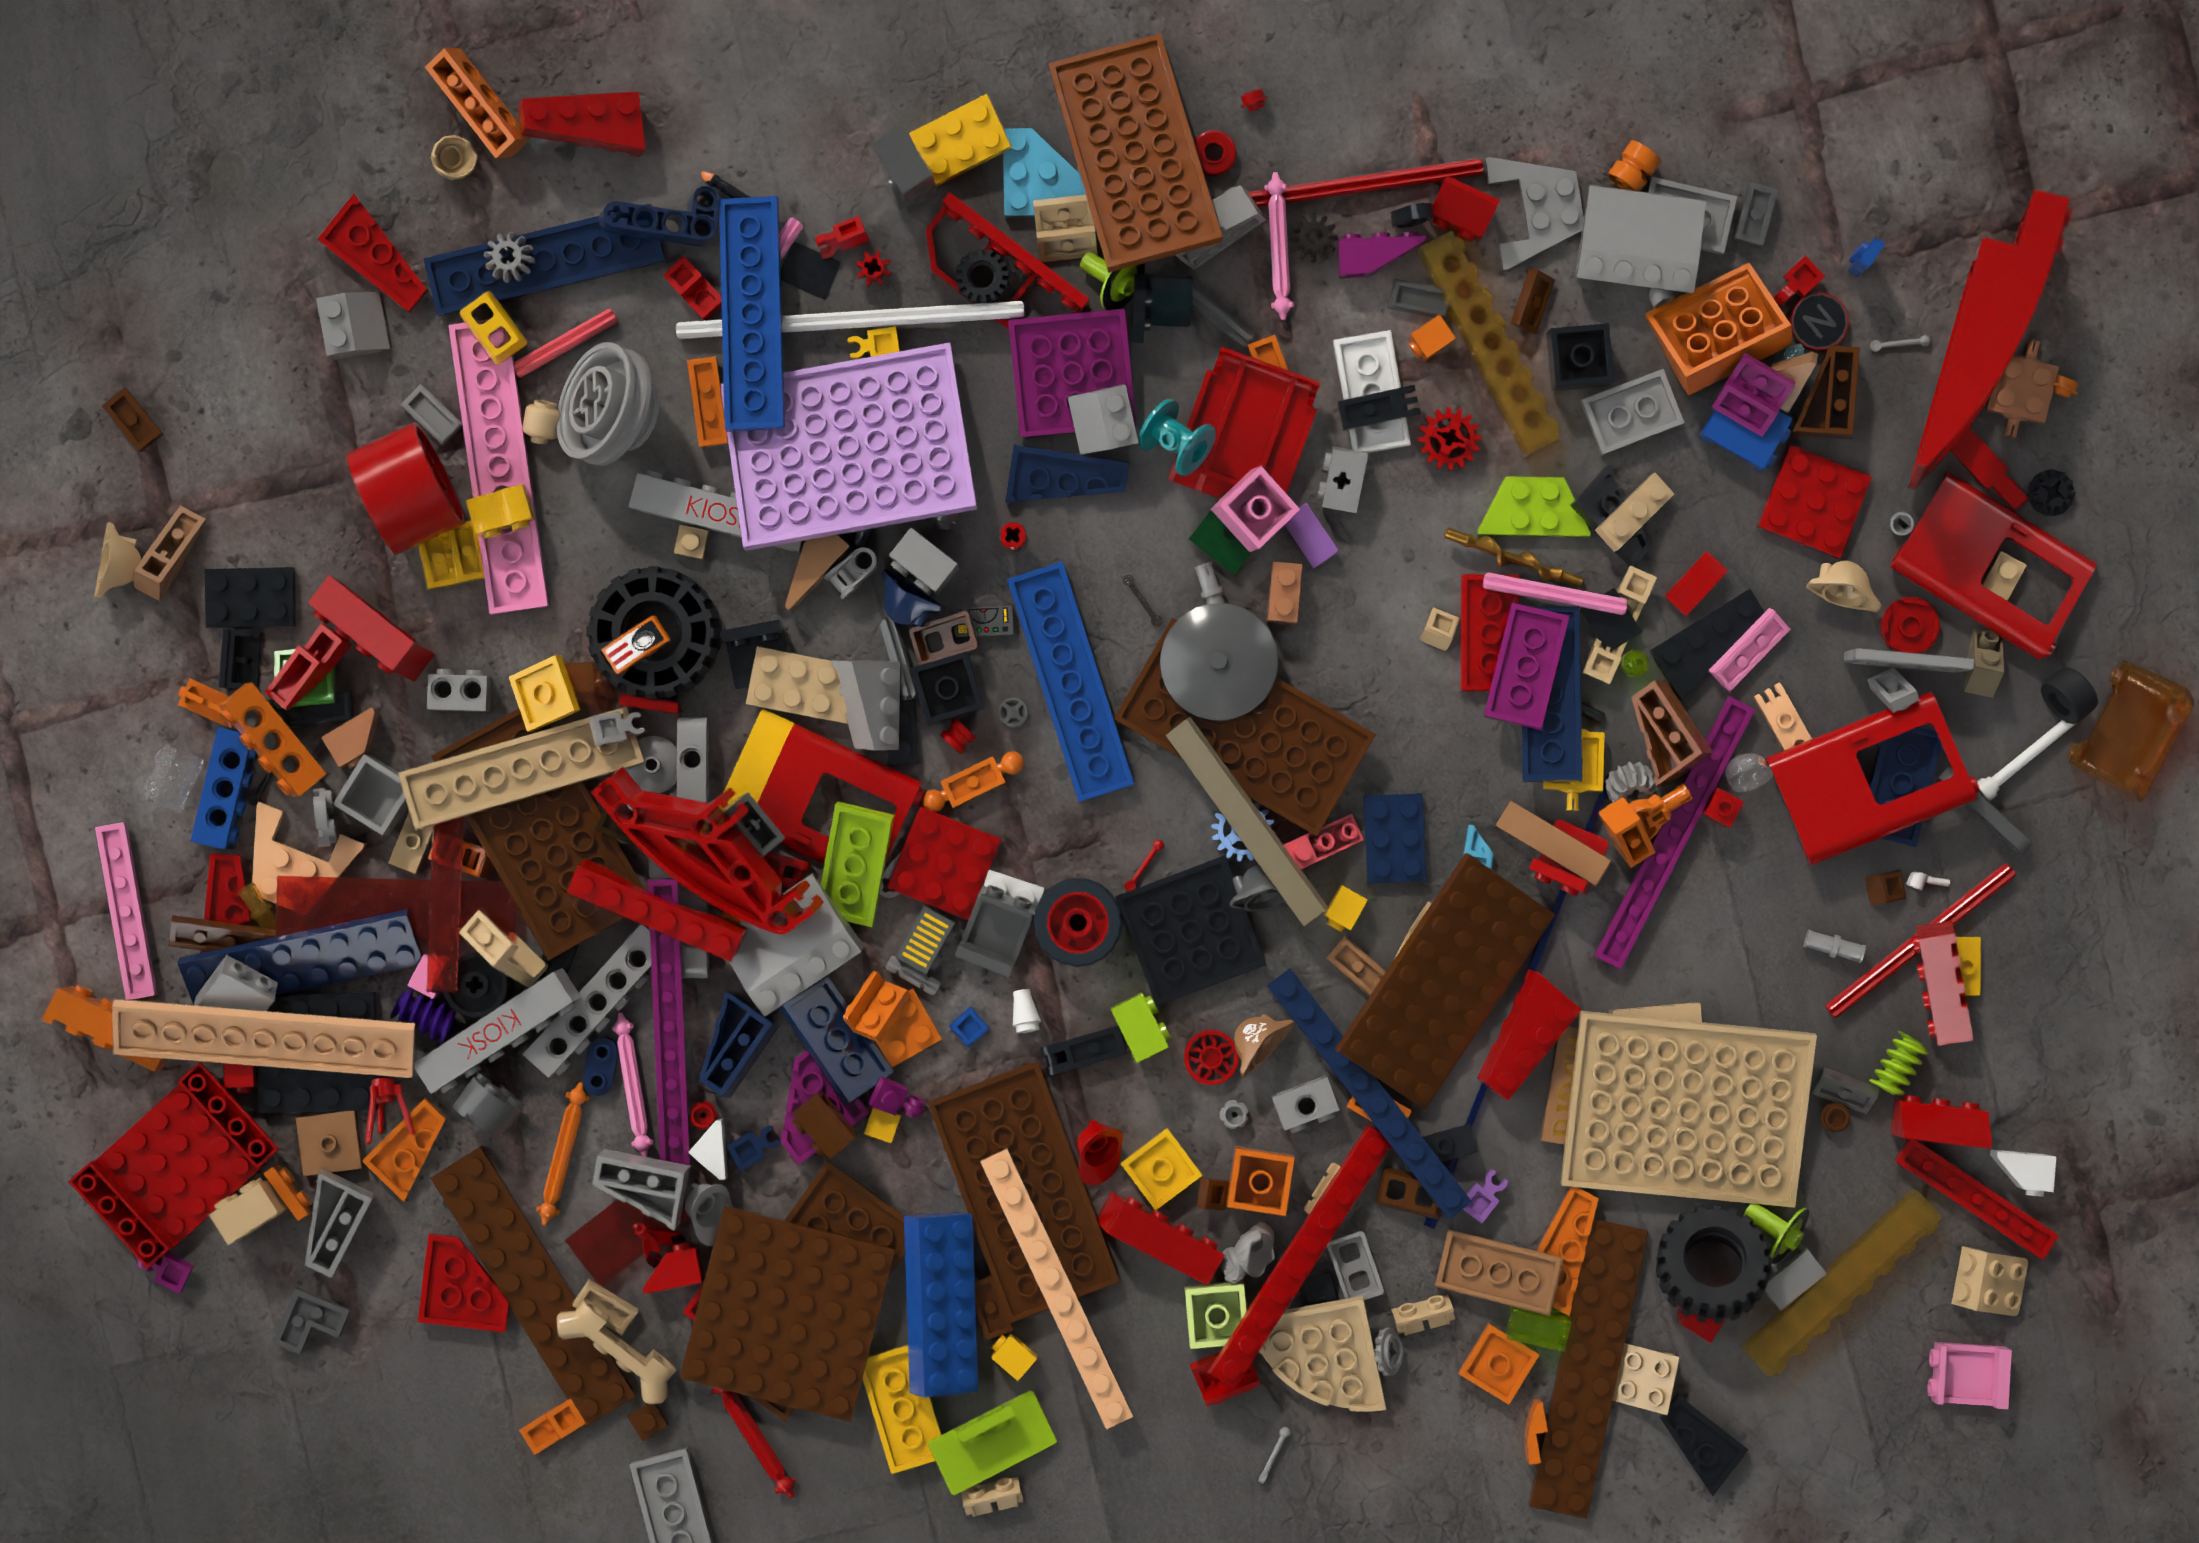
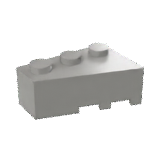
M320 1167L305 1266L332 1278L373 1198V1192Z

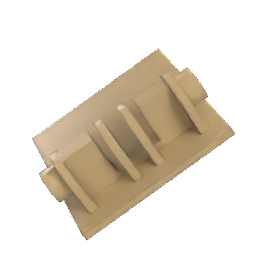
M1624 1343L1612 1401L1668 1415L1680 1357L1672 1353H1662Z

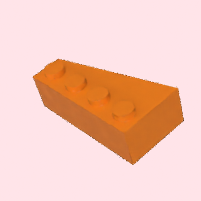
M77 984L76 987L57 988L41 1020L49 1024L59 1021L65 1024L66 1032L75 1036H92L91 1041L93 1044L112 1051V1005L114 1001L106 997L100 1000L92 996L93 991L80 984ZM119 1055L154 1072L162 1070L167 1061L166 1058Z

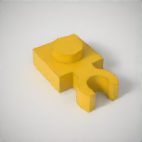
M896 326L867 330L868 339L863 340L858 336H852L847 339L849 344L858 343L860 345V350L857 353H850V358L854 360L861 359L866 353H870L872 357L900 352Z

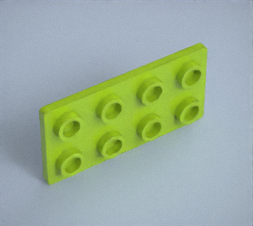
M1029 1390L930 1440L927 1444L950 1493L957 1495L1056 1444L1057 1440L1034 1392Z

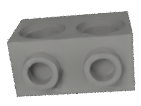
M437 669L436 674H428L427 709L434 711L490 712L492 677L484 676V670H466V675H454V669ZM443 682H448L452 688L450 695L446 698H442L438 693V688ZM472 683H478L481 687V693L475 699H471L467 693V689Z

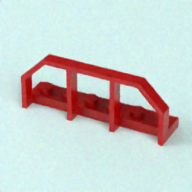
M951 192L942 200L943 207L926 228L930 267L933 274L959 294L961 293L957 282L937 268L933 232L946 215L957 223L961 219L968 224L969 228L967 230L977 239L982 240L985 237L990 241L983 251L993 250L1003 258L1008 255L1016 261L1014 266L1026 276L1031 273L1011 301H1020L1038 278L1037 284L1050 294L1054 290L1063 297L1060 301L1070 310H1076L1075 313L1085 312L1089 307L1090 299ZM976 267L972 271L971 277L975 274L979 267ZM993 319L1009 331L1007 320Z

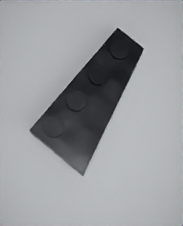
M1748 589L1649 651L1678 698L1682 700L1709 672L1708 670L1765 612L1751 589Z

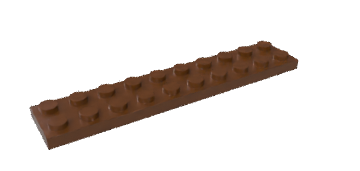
M480 1146L432 1176L430 1179L497 1287L509 1301L510 1308L566 1398H571L586 1422L584 1427L586 1428L635 1397V1391L611 1354L604 1355L593 1346L594 1341L588 1337L562 1339L558 1336L557 1316L560 1312L576 1310L572 1306L576 1296L483 1147Z
M1593 1219L1572 1302L1571 1313L1567 1320L1546 1419L1548 1432L1543 1433L1539 1452L1541 1463H1538L1536 1466L1528 1503L1529 1507L1584 1519L1588 1517L1648 1235V1230Z

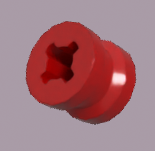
M956 718L951 722L949 730L943 731L940 734L960 755L965 751V745L977 738Z

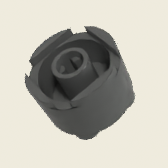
M478 1071L453 1104V1107L464 1118L469 1113L468 1117L473 1121V1125L495 1138L500 1137L501 1139L522 1111L524 1104L514 1097L515 1093L502 1084L496 1087L492 1084L493 1080Z

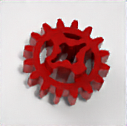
M1450 407L1446 408L1445 414H1442L1437 409L1434 411L1435 419L1429 416L1424 419L1428 427H1419V431L1424 436L1419 437L1417 443L1424 444L1425 446L1419 452L1420 454H1429L1426 461L1428 464L1433 460L1437 461L1436 469L1438 470L1443 464L1447 465L1448 471L1453 470L1454 464H1457L1462 469L1464 467V459L1472 462L1474 459L1470 452H1478L1480 450V447L1474 444V442L1482 439L1481 435L1474 434L1479 425H1471L1469 423L1472 418L1471 414L1463 418L1461 416L1462 409L1460 408L1455 414H1452ZM1450 420L1448 426L1442 429L1434 427L1441 421ZM1460 425L1467 431L1468 438L1463 437L1459 429ZM1451 432L1453 434L1452 439L1456 440V442H1452L1450 446H1447L1445 444L1446 439L1442 438V436H1446ZM1430 439L1436 442L1439 448L1438 454L1433 450ZM1454 450L1465 451L1458 457L1448 458L1450 452Z

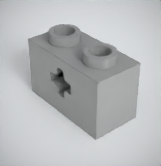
M1333 446L1332 452L1325 454L1323 470L1328 472L1326 482L1320 481L1317 499H1322V507L1357 513L1368 459L1366 452ZM1341 472H1345L1346 478L1350 479L1349 482L1343 483V487L1338 486L1337 480L1334 479V477H1339Z

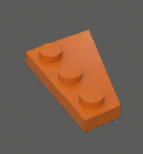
M426 1097L409 1113L415 1129L414 1135H410L406 1122L403 1119L362 1160L403 1202L407 1198L446 1120V1117Z

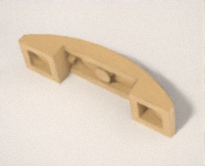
M1629 566L1617 593L1621 598L1628 600L1627 609L1634 620L1637 621L1657 577ZM1596 637L1582 673L1610 685L1627 642L1610 652L1611 648L1607 646L1605 650L1601 645L1602 641H1599Z

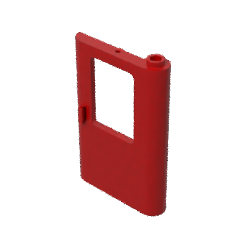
M1946 471L1944 479L1910 537L1896 552L1889 567L2032 657L2040 660L2043 657L2049 658L2055 650L2057 644L2054 640L2091 578L2097 563L1959 477ZM2004 539L2012 540L2071 577L2072 585L2049 624L2040 622L1981 584V578Z
M1931 691L1920 695L1919 701L1911 704L1904 710L1892 712L1889 708L1765 758L1800 837L1799 841L1810 866L1977 800L1976 793L1980 792L1979 785L1974 776L1969 777L1942 712ZM1922 725H1933L1953 770L1952 777L1883 805L1877 804L1857 759V752Z

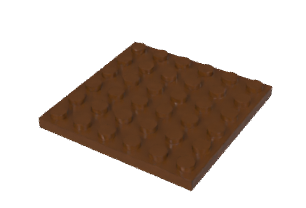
M724 1205L679 1378L851 1422L896 1249Z

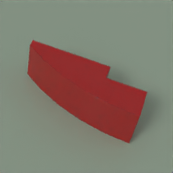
M321 623L304 647L298 645L264 693L285 710L290 709L332 670L352 643L338 635L332 627Z

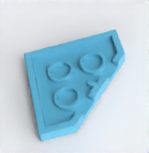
M1032 128L1005 129L1013 147L1003 153L1005 218L1035 217L1033 200L1085 195L1080 174Z

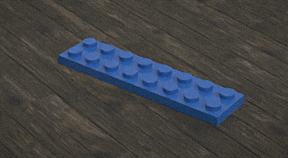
M777 196L719 199L726 432L785 429L779 199Z
M1063 561L1007 579L1078 802L1134 785Z

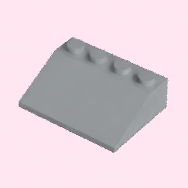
M1589 185L1575 270L1577 278L1694 293L1707 201Z
M813 873L782 893V895L786 894L806 879L811 886L803 894L804 898L800 901L794 898L800 907L805 908L809 906L813 901L811 898L816 894L824 901L812 916L786 934H775L745 921L738 923L748 927L737 955L729 963L746 992L764 1017L862 951L863 943ZM780 912L783 917L787 918L784 913Z

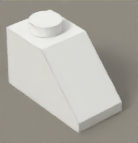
M1991 1149L1990 1156L2016 1187L2026 1190V1195L2043 1197L2044 1191L2054 1192L2055 1156Z

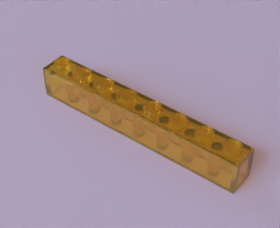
M1911 1189L1824 1269L1827 1273L1824 1277L1783 1310H1780L1740 1348L1768 1377L1772 1374L1774 1376L1779 1375L1788 1366L1786 1361L1794 1354L1796 1356L1802 1354L1810 1345L1808 1341L1816 1334L1820 1336L1825 1333L1831 1326L1830 1321L1837 1314L1839 1316L1845 1314L1853 1305L1851 1301L1859 1294L1861 1296L1867 1294L1873 1288V1281L1879 1275H1887L1896 1266L1894 1262L1902 1254L1904 1256L1910 1254L1917 1247L1916 1241L1923 1235L1928 1236L1938 1228L1939 1224L1937 1222L1942 1216L1919 1191Z

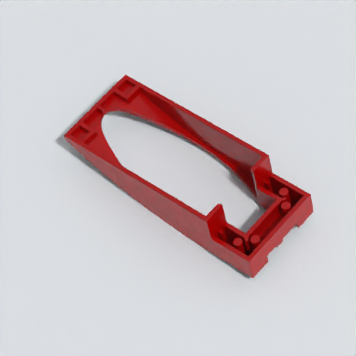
M2034 189L2020 220L2014 245L1985 237L1982 238L1977 259L1973 260L1969 269L1908 488L1915 490L1945 459L1974 422L2001 379L2037 306L2046 279L2049 277L2054 254L2060 255L2065 239L2061 235L2064 226L2068 227L2073 209L2068 208L2070 198Z

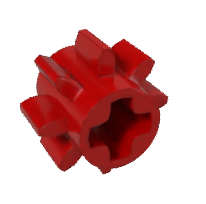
M865 251L864 261H856V265L862 268V271L857 274V278L862 279L865 277L867 279V287H870L872 282H878L882 287L883 277H891V272L885 270V267L891 262L889 259L882 261L880 259V251H877L875 256H869ZM874 263H877L880 272L875 271L873 275H870L867 266L872 267Z

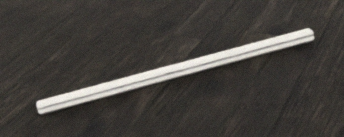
M1022 301L787 315L782 316V333L1024 317L1025 310ZM722 320L678 322L676 324L677 337L680 339L722 336Z

